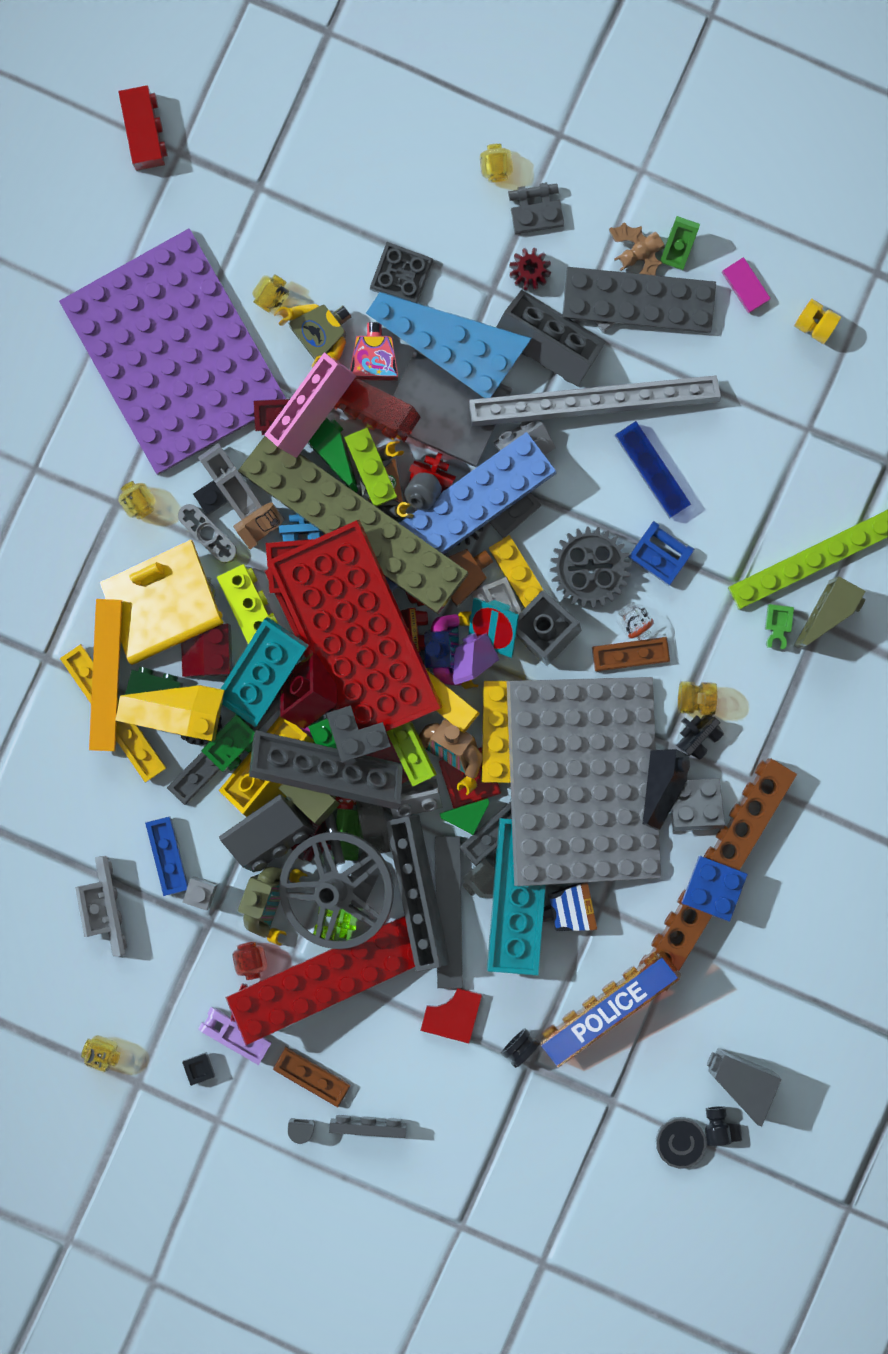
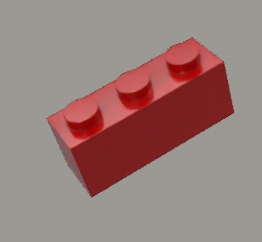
M148 85L118 91L132 164L135 170L164 166V157L168 156L165 141H160L159 133L163 132L160 117L155 116L154 109L158 108L156 94L150 92Z

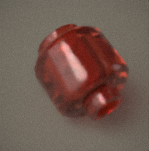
M256 941L237 945V950L232 953L236 974L238 976H245L246 980L260 978V972L267 969L264 948L261 945H257Z

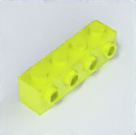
M242 564L217 576V580L248 644L266 617H269L278 624L274 613L268 614L265 605L269 603L263 590L258 592L254 584L258 580L252 567L247 569Z

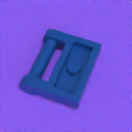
M653 521L628 558L670 586L695 549L690 545L685 546L659 528V524ZM655 536L681 554L678 560L649 541L650 538Z

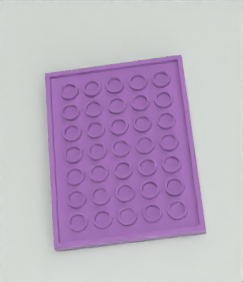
M190 228L59 300L157 475L255 421L254 400L286 399Z

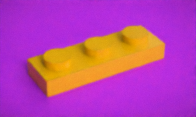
M508 535L490 546L488 550L525 608L543 588L513 539Z

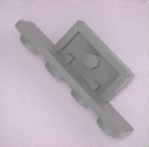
M107 856L95 857L99 882L75 887L84 937L108 932L112 955L124 956L127 943L120 929L122 916L120 911L117 910L115 902L117 900V889L115 885H112L111 875L113 874L112 863L108 860Z

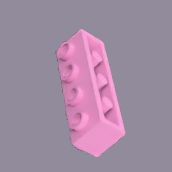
M324 352L264 435L278 448L297 458L355 379L356 375Z

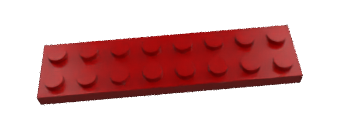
M405 915L384 924L373 937L360 945L345 949L327 950L225 997L245 1045L414 968L415 964Z

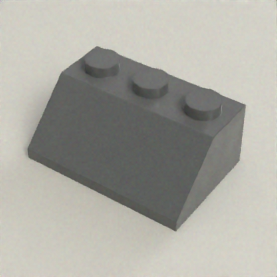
M278 795L220 835L219 839L243 868L255 873L265 869L268 863L275 858L284 856L288 849L307 840L308 836L315 832L308 817L291 800Z

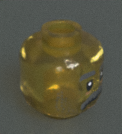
M96 1035L92 1039H87L81 1053V1058L84 1059L85 1066L100 1072H107L111 1066L116 1067L121 1052L117 1051L116 1041Z

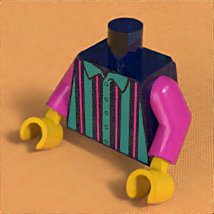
M461 611L458 615L437 617L434 619L431 629L424 633L426 669L446 685H455L453 682L455 648L459 646L458 626H470L469 616L472 611ZM472 680L455 685H461L464 689L479 686L478 684L475 685Z

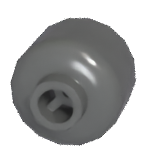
M418 473L414 475L407 485L405 498L412 507L419 510H428L440 496L442 487L434 475Z

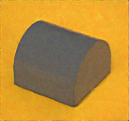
M291 1118L288 1123L289 1138L297 1144L308 1142L313 1135L315 1121Z

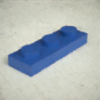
M171 816L145 822L163 896L187 890L188 883Z

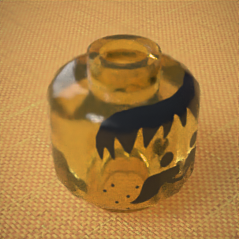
M276 274L273 277L264 275L252 292L255 298L253 302L268 313L271 310L277 311L289 296V290L285 287L287 282Z

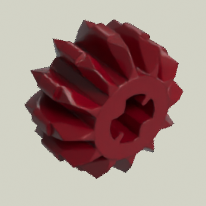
M526 248L522 249L523 257L515 253L514 259L516 262H510L509 268L513 269L509 274L510 278H517L515 286H519L523 282L524 291H527L531 284L534 291L538 290V283L545 286L547 281L544 277H550L551 271L546 269L550 267L551 262L543 261L546 256L544 252L536 256V248L532 249L531 254H528ZM527 265H530L531 268H535L533 274H530L529 270H526Z

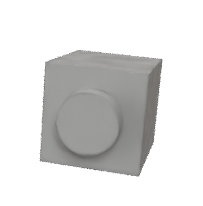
M197 877L190 878L182 903L207 911L211 906L218 884Z

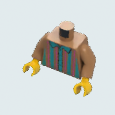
M443 720L441 724L433 723L426 725L419 735L424 748L465 773L466 777L457 784V790L460 791L465 786L467 788L466 795H468L477 787L474 778L478 775L483 758L478 750L475 738L467 732H461L457 726H454L447 720Z

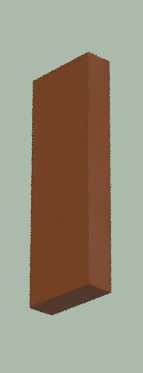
M667 637L592 647L595 672L670 662Z
M285 1047L272 1069L337 1108L351 1086L348 1082L288 1047Z

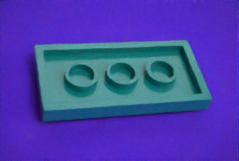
M266 617L222 685L221 689L225 690L222 705L254 727H257L309 645L269 617Z

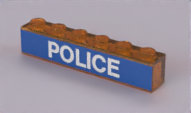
M663 950L657 954L655 951L649 953L642 959L644 962L637 968L634 966L630 967L622 974L624 978L615 983L613 980L603 987L601 995L598 997L592 995L582 1003L583 1008L579 1011H570L562 1018L564 1022L557 1027L553 1024L543 1031L540 1045L558 1068L680 980L681 973Z

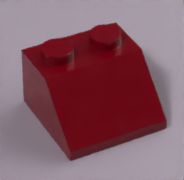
M221 624L181 643L182 677L221 676L231 673L233 666L230 624Z
M311 653L296 665L280 690V717L303 729L316 722L322 715L337 705V684L315 653Z

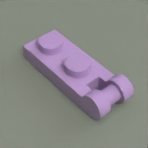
M211 1007L207 1013L209 1015L205 1022L201 1023L198 1029L259 1065L272 1041L263 1037L245 1045L236 1022H231L229 1016ZM217 1021L224 1024L220 1032L214 1029Z

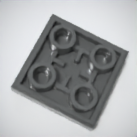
M386 242L371 282L370 290L377 293H387L418 303L431 269L433 258Z

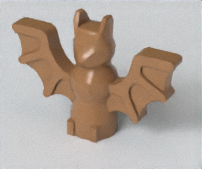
M625 222L619 227L609 228V232L615 242L631 241L634 243L632 249L625 250L621 255L614 258V261L619 259L623 265L620 271L633 266L638 260H643L644 266L639 274L656 275V269L662 262L656 259L655 253L665 248L659 234L653 232L648 237H645L642 234V226L631 228Z

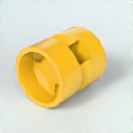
M811 298L794 324V327L804 333L811 332L813 339L824 344L837 326L841 316L830 309L824 311L823 305Z

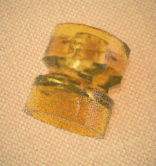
M680 681L678 689L679 714H693L695 711H698L700 715H715L717 706L716 683L701 682L697 686L692 681ZM698 693H702L701 704H697Z

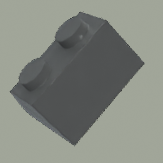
M542 590L519 614L516 636L529 651L548 666L582 630L580 623Z

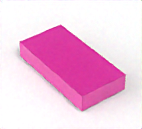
M744 257L722 271V274L748 314L771 299Z

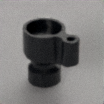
M724 1106L706 1108V1117L709 1119V1124L705 1128L708 1146H722L742 1141L741 1125L725 1122L727 1114L726 1107Z

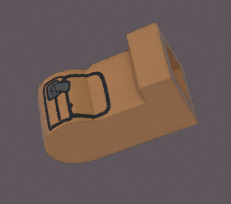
M271 502L263 505L233 527L247 547L252 549L270 531L278 528L283 523L284 518Z

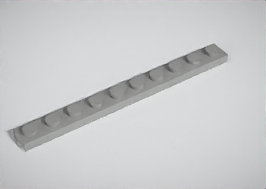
M717 375L472 399L469 400L472 427L714 403L720 402L721 394Z

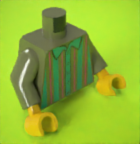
M270 866L266 867L260 874L250 877L238 912L244 915L243 922L248 931L263 938L267 937L270 943L281 946L283 944L279 943L277 938L280 934L286 936V932L276 928L270 929L280 902L279 883L283 868ZM296 868L289 873L288 880L291 883L300 882V877H308V875Z

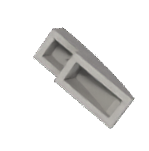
M219 443L198 456L241 520L262 507Z

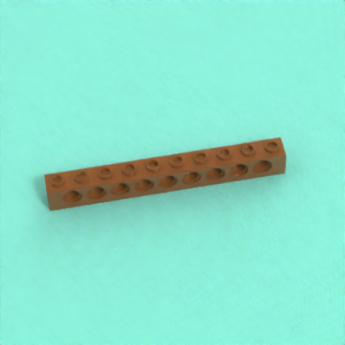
M767 758L766 761L762 760L755 770L757 774L753 783L748 782L742 792L743 800L740 805L736 803L729 813L731 820L727 826H724V829H719L716 838L719 840L714 848L711 846L708 848L704 855L705 858L740 871L797 776L795 772L772 758ZM769 779L773 783V789L770 793L766 794L762 791L761 785L764 780ZM752 801H757L760 804V811L756 815L750 814L748 806ZM743 822L747 826V833L739 837L735 832L737 824ZM727 844H731L734 847V854L730 858H725L722 854V849ZM685 889L677 900L679 906L675 913L671 911L665 919L664 924L666 928L663 933H657L653 939L651 946L654 948L649 956L645 954L638 965V968H640L639 974L657 962L659 954L668 953L670 956L668 966L677 975L713 916L682 904ZM688 909H693L696 914L695 919L689 923L685 922L683 919L684 912ZM674 931H681L683 935L682 941L678 944H672L670 941V936ZM670 983L663 989L667 991L672 983Z

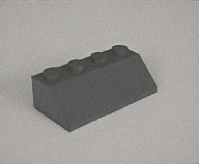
M523 290L518 293L504 311L496 326L500 329L531 337V341L522 354L542 364L544 368L555 372L563 377L565 381L577 387L606 343V341L574 321L562 318L561 313Z

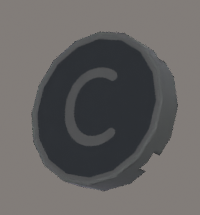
M674 1117L668 1120L659 1128L656 1136V1149L661 1159L669 1166L678 1169L690 1168L697 1164L704 1156L707 1147L706 1136L702 1128L694 1120L686 1117Z

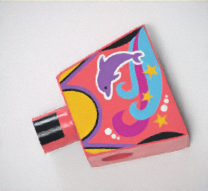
M379 322L367 323V336H356L350 371L356 375L354 380L398 381L392 337L382 336V325Z

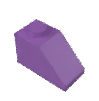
M472 633L462 639L463 643L455 648L453 682L455 685L475 679L500 660L487 633L479 636L476 633Z

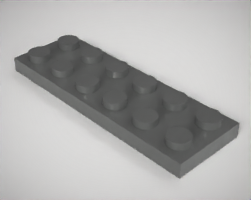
M567 267L562 318L710 333L712 330L716 281Z
M256 730L253 736L249 777L398 810L401 804L402 763L367 755L341 762L336 748Z

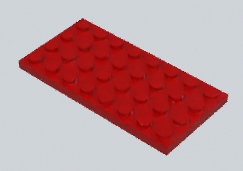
M360 519L267 561L300 636L309 645L307 648L308 654L315 653L337 684V705L333 708L334 711L351 706L358 730L383 722L385 730L389 731L442 708Z

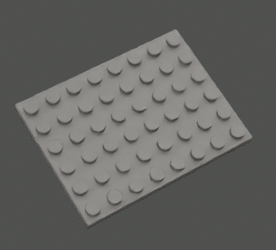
M653 677L507 681L514 886L661 878L659 830L642 824L650 750H656Z

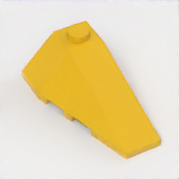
M197 685L121 695L115 721L213 741L216 739L225 690Z

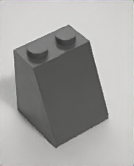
M717 1048L716 1053L712 1052L708 1059V1071L750 1118L762 1127L782 1079L770 1069Z

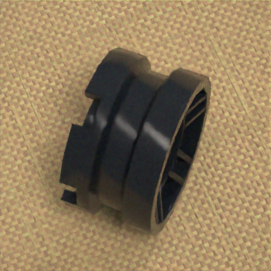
M526 1028L515 1035L501 1052L505 1058L509 1057L512 1060L511 1064L515 1068L525 1062L540 1044L536 1038L532 1039L529 1036L530 1032Z

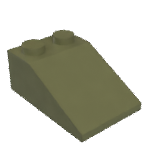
M839 576L829 580L794 646L797 648L807 646L851 616L855 611L859 612L866 600L863 598L866 591Z

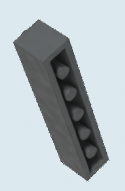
M407 816L386 821L416 972L449 965L420 816Z

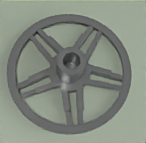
M325 832L308 838L292 851L281 872L279 893L281 905L288 921L301 936L325 948L345 949L364 943L382 928L391 912L394 887L392 875L386 861L370 843L346 832ZM340 840L349 842L360 847L369 856L357 862L343 873H339L326 841ZM318 842L322 843V846L326 853V858L332 870L330 872H327ZM312 846L320 880L288 883L289 873L295 860L304 850ZM373 859L375 864L353 882L349 875ZM377 868L381 872L385 889L384 904L380 914L353 893V889ZM287 888H316L314 893L287 892ZM288 898L316 901L320 906L316 924L318 925L316 935L308 931L297 920ZM354 900L366 911L378 918L377 921L351 905L352 901ZM340 909L372 926L364 934L350 940H329ZM328 910L333 911V914L328 926L325 939H323L321 937L327 917Z

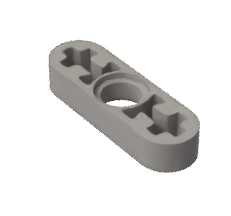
M186 504L180 508L178 512L179 521L218 561L230 563L236 558L237 549L235 545L195 505ZM187 510L189 512L195 510L194 517L199 522H201L202 518L205 519V522L201 523L195 532L192 528L196 527V525L191 520L187 522L184 520L186 518L184 513ZM205 527H211L215 532L213 539L209 541L201 538V530ZM220 536L223 540L219 542L225 548L231 547L229 550L231 555L229 557L225 555L220 557L221 550L216 545L213 549L210 548L211 545L218 541Z

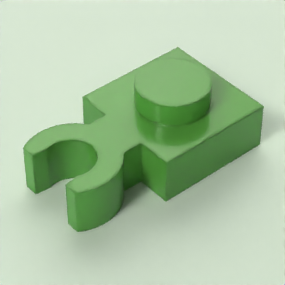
M767 605L765 630H772V634L766 641L767 648H772L774 639L780 640V649L786 648L787 640L783 635L784 632L790 633L792 630L794 607Z

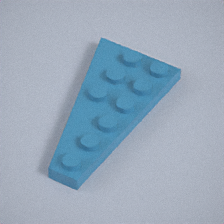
M379 292L366 312L367 315L484 398H491L532 339L525 335L516 334L383 292Z

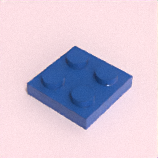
M698 856L681 903L730 922L748 874Z

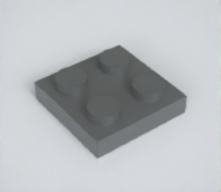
M720 778L686 781L671 809L673 831L724 829L725 822Z

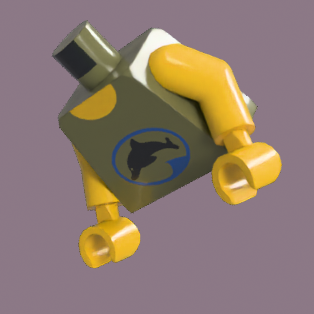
M317 304L298 305L291 308L283 306L274 313V316L278 314L283 316V319L278 323L280 326L290 321L288 323L290 329L314 359L311 365L312 368L324 352L337 361L341 358L346 345V332L341 325L351 318L350 313L343 305L333 313L324 304L321 306Z

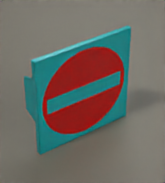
M474 597L468 635L476 633L479 636L487 633L495 651L512 658L519 614L509 611L510 606L496 600L485 602Z

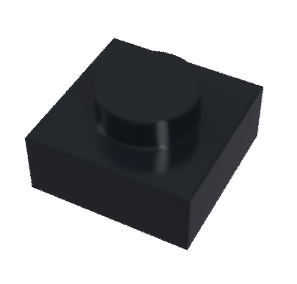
M214 480L193 493L207 516L228 503Z
M207 1052L182 1061L190 1086L215 1077Z

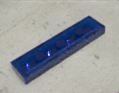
M637 421L615 434V438L669 519L691 505Z

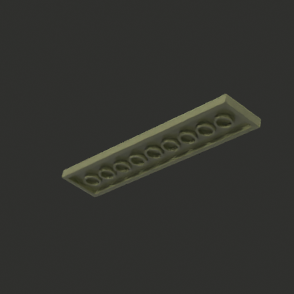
M266 436L262 438L238 470L245 478L324 534L360 519L384 576L438 615L469 575L468 571L301 454L297 458L278 448Z

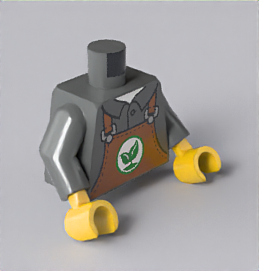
M392 441L385 448L379 450L378 453L397 498L377 506V508L391 518H413L414 514H407L406 512L407 508L411 505L404 502L396 458H392L403 455L404 451L396 452L395 446L400 441ZM357 471L359 491L356 493L372 504L359 471Z

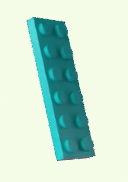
M499 818L487 971L538 975L546 885L514 886L512 819Z

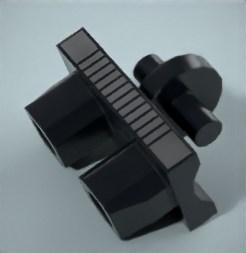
M707 712L702 718L696 715L691 722L684 717L681 722L686 727L680 732L683 738L676 746L689 756L692 755L701 760L708 751L701 743L707 737L715 743L724 735L719 726L721 722Z

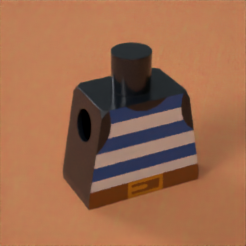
M588 882L576 883L548 894L550 905L544 906L543 922L553 920L556 931L597 930Z

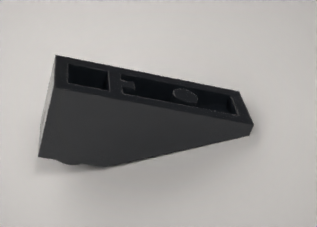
M677 749L650 750L643 825L655 830L661 829L687 781L690 769L689 755Z

